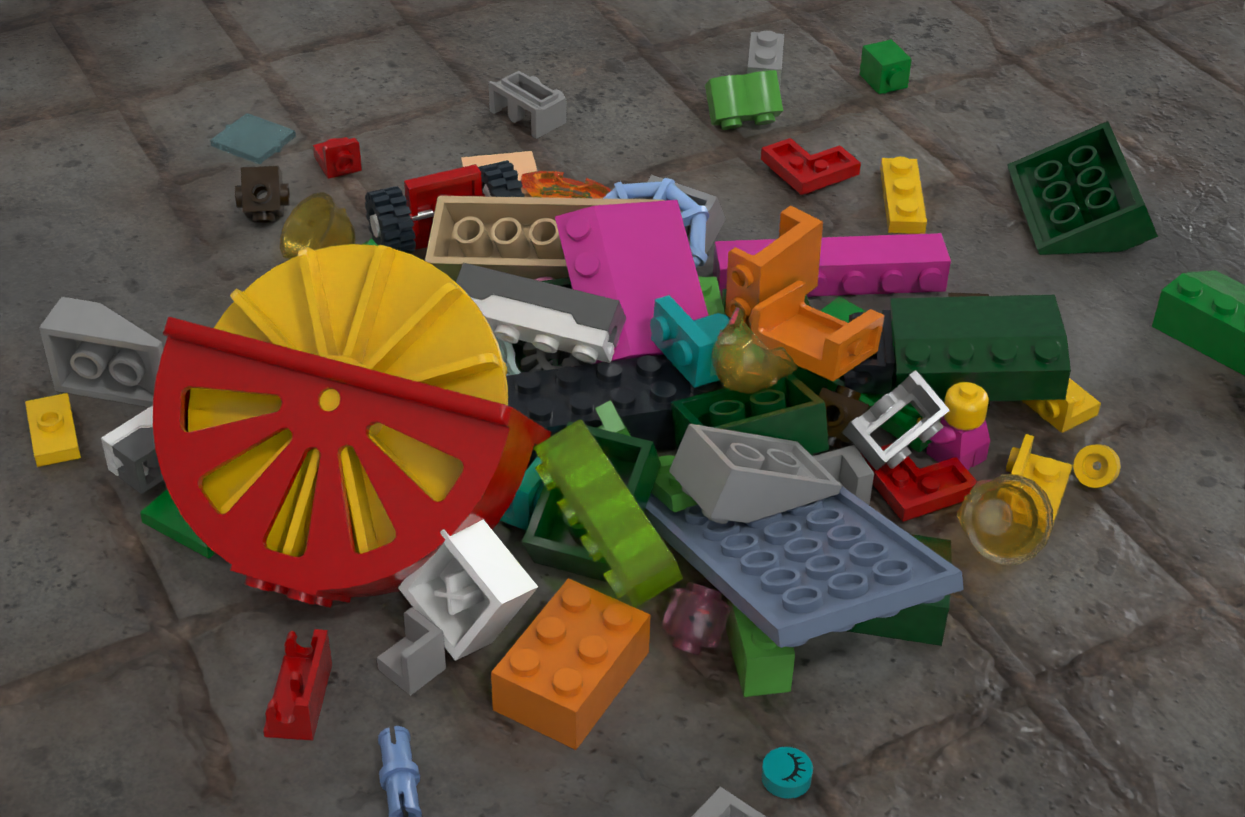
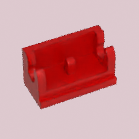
M314 629L311 641L312 647L300 646L296 642L297 635L295 631H290L285 640L286 655H284L274 694L265 712L264 737L313 741L332 668L328 630Z

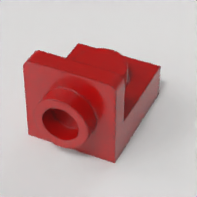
M332 138L326 142L313 145L314 157L328 179L362 171L360 144L356 138Z

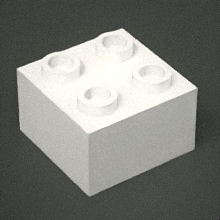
M484 519L452 536H449L445 529H443L440 533L445 538V542L422 567L405 578L398 587L415 610L443 630L444 647L455 661L493 643L538 588L537 584Z

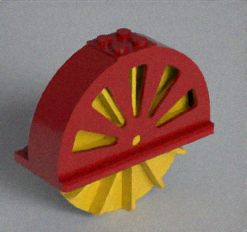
M349 244L330 246L318 250H313L310 247L298 251L297 257L274 267L255 280L243 292L236 288L230 294L234 302L227 308L214 328L168 317L163 330V335L167 337L155 380L153 434L161 474L170 496L180 514L195 534L211 550L232 564L230 571L246 575L245 585L269 592L274 591L287 595L286 597L301 602L331 608L333 600L350 603L351 597L378 596L400 591L398 587L404 579L422 567L445 542V538L440 533L443 529L449 536H452L483 519L492 530L495 528L509 508L522 483L533 447L546 450L550 439V431L513 407L508 406L507 366L503 361L498 342L490 324L473 299L453 279L432 264L412 254L388 246Z

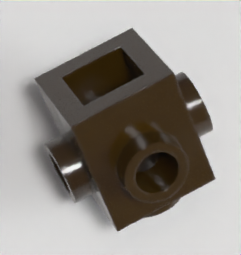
M279 166L240 167L241 185L235 186L236 207L242 208L245 216L252 218L254 223L275 222V216H284V206H290V189L288 183L283 184L282 171ZM262 193H267L264 198L258 199Z
M837 385L834 392L822 387L819 397L825 402L829 445L838 449L841 448L842 442L854 445L842 431L856 417L862 416L872 406L860 402L861 393Z

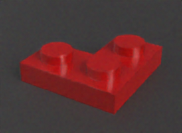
M791 138L761 148L760 160L800 195L811 193L860 175L861 162L840 145L810 155Z
M891 444L882 446L881 449L884 451ZM860 453L874 472V487L902 522L975 498L978 495L980 484L957 457L919 469L908 456L893 469L885 463L876 471L864 455Z

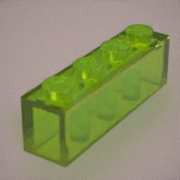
M581 419L534 447L541 464L534 467L538 476L548 491L555 487L558 489L563 499L558 501L557 505L570 526L579 522L586 534L580 537V540L594 562L602 558L609 568V571L604 573L603 576L618 599L626 595L633 607L636 608L683 579L675 558Z

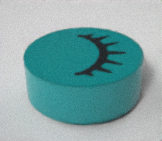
M793 747L773 749L763 760L762 783L770 793L777 797L788 799L799 797L810 788L813 765L810 758L799 749Z

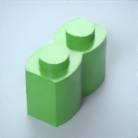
M776 70L759 71L744 75L721 76L709 79L705 84L711 124L721 125L722 130L741 127L743 121H754L755 125L770 124L775 122V117H778L783 112Z

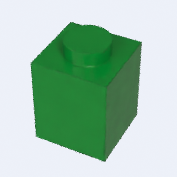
M892 39L864 45L862 47L859 75L878 94L908 88L912 59Z

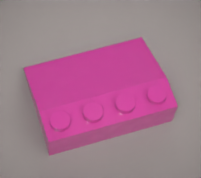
M678 200L595 205L555 216L572 289L619 300L626 315V321L617 346L614 348L615 351L611 361L664 354L651 340L650 321L653 318L654 303L657 298L670 295L692 320L709 316ZM596 360L595 363H601L603 361Z

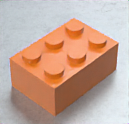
M568 578L492 670L493 711L577 750L649 653L651 614Z

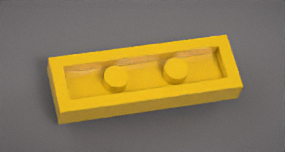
M901 156L882 158L880 173L888 233L925 234L927 219L917 159Z

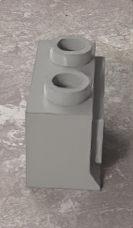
M517 71L498 82L489 81L490 112L495 114L508 106L509 119L516 123L525 117L526 109L531 112L532 137L537 139L566 123L567 103L564 94L558 89L552 90L543 85L537 77H529Z
M915 370L897 388L884 395L862 416L856 417L851 421L842 433L854 443L876 471L885 463L893 469L912 453L907 447L912 441L919 437L925 443L944 427L939 420L950 410ZM910 402L923 419L883 451L870 434Z

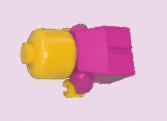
M960 382L947 390L944 404L950 411L941 418L940 423L944 427L929 439L932 443L928 444L926 453L937 462L957 457L965 468L969 470L971 467L987 459L990 438L985 418L989 398L987 392L977 384ZM921 417L917 419V423L922 420Z

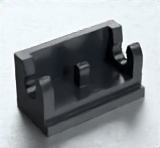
M882 310L881 313L885 316L878 352L844 374V387L865 394L886 395L891 392L895 367L891 310ZM857 312L849 315V322H851L852 320L859 317L865 312Z

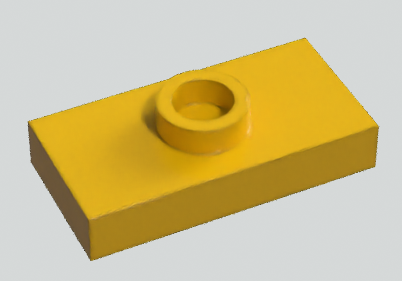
M68 393L25 401L37 467L81 458Z

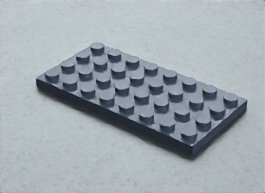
M843 486L837 495L750 523L729 520L726 524L716 523L703 515V509L698 504L673 512L652 493L642 516L658 534L780 648L785 646H801L810 638L829 632H844L852 629L857 623L876 617H891L898 614L901 609L920 603H935L942 600L945 595L964 590L961 570Z

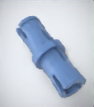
M394 726L396 744H393L391 742L390 729L386 728L378 735V744L383 767L379 771V779L382 789L387 792L388 817H404V809L408 812V817H422L416 788L420 782V774L417 764L412 761L410 732L404 727Z

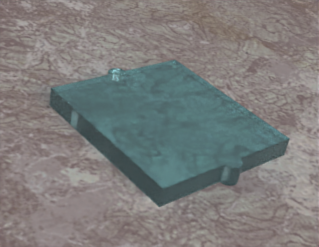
M246 113L233 124L226 125V129L212 138L210 142L211 146L261 164L275 152H281V148L294 139L296 133L295 130Z

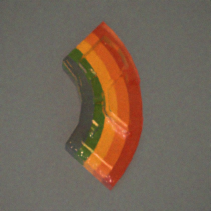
M535 171L522 174L521 176L522 188L532 197L602 199L611 191L610 188L588 178L585 179V183L563 178L564 172Z

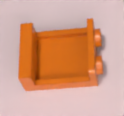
M790 205L780 214L778 239L755 255H750L737 247L731 249L728 252L726 315L751 329L749 317L752 309L758 303L798 280L807 284L805 295L818 286L823 221Z
M800 280L758 303L752 309L749 317V325L751 326L749 344L831 381H835L878 352L885 316L869 309L849 323L806 305L804 299L807 284Z

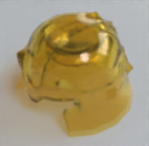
M324 192L313 193L303 199L292 210L282 229L280 250L283 257L289 259L297 257L298 251L307 247L318 250L330 246L355 244V228L346 213V208H339L333 198Z
M735 308L728 324L717 335L718 339L714 344L711 354L712 364L717 377L724 383L725 388L751 394L764 388H769L776 384L780 378L797 371L796 364L786 350L781 346L769 350L742 319L744 312L740 308Z
M1001 474L996 479L976 482L969 495L964 496L965 500L957 512V518L967 538L976 548L977 553H981L986 559L1000 565H1019L1035 558L1047 545L1053 530V508L1046 492L1035 481L1019 474Z

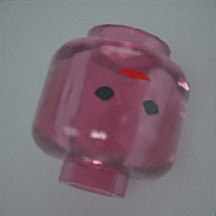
M689 581L686 588H677L673 591L662 623L663 631L674 637L672 647L699 655L701 647L715 648L719 645L730 613L729 605L722 600L723 594L721 592Z

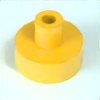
M1102 444L1086 446L1077 453L1073 468L1077 479L1082 484L1092 488L1108 486L1116 480L1120 473L1121 464L1117 453L1112 448Z

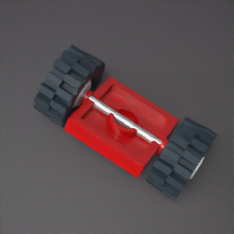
M506 160L480 167L474 164L405 180L404 196L401 188L398 186L367 192V195H365L366 219L369 221L368 228L372 233V239L378 246H388L408 254L413 253L417 249L426 248L429 243L438 196L525 197V194L521 191L523 187L521 180L518 181L519 174L517 170H514V165Z

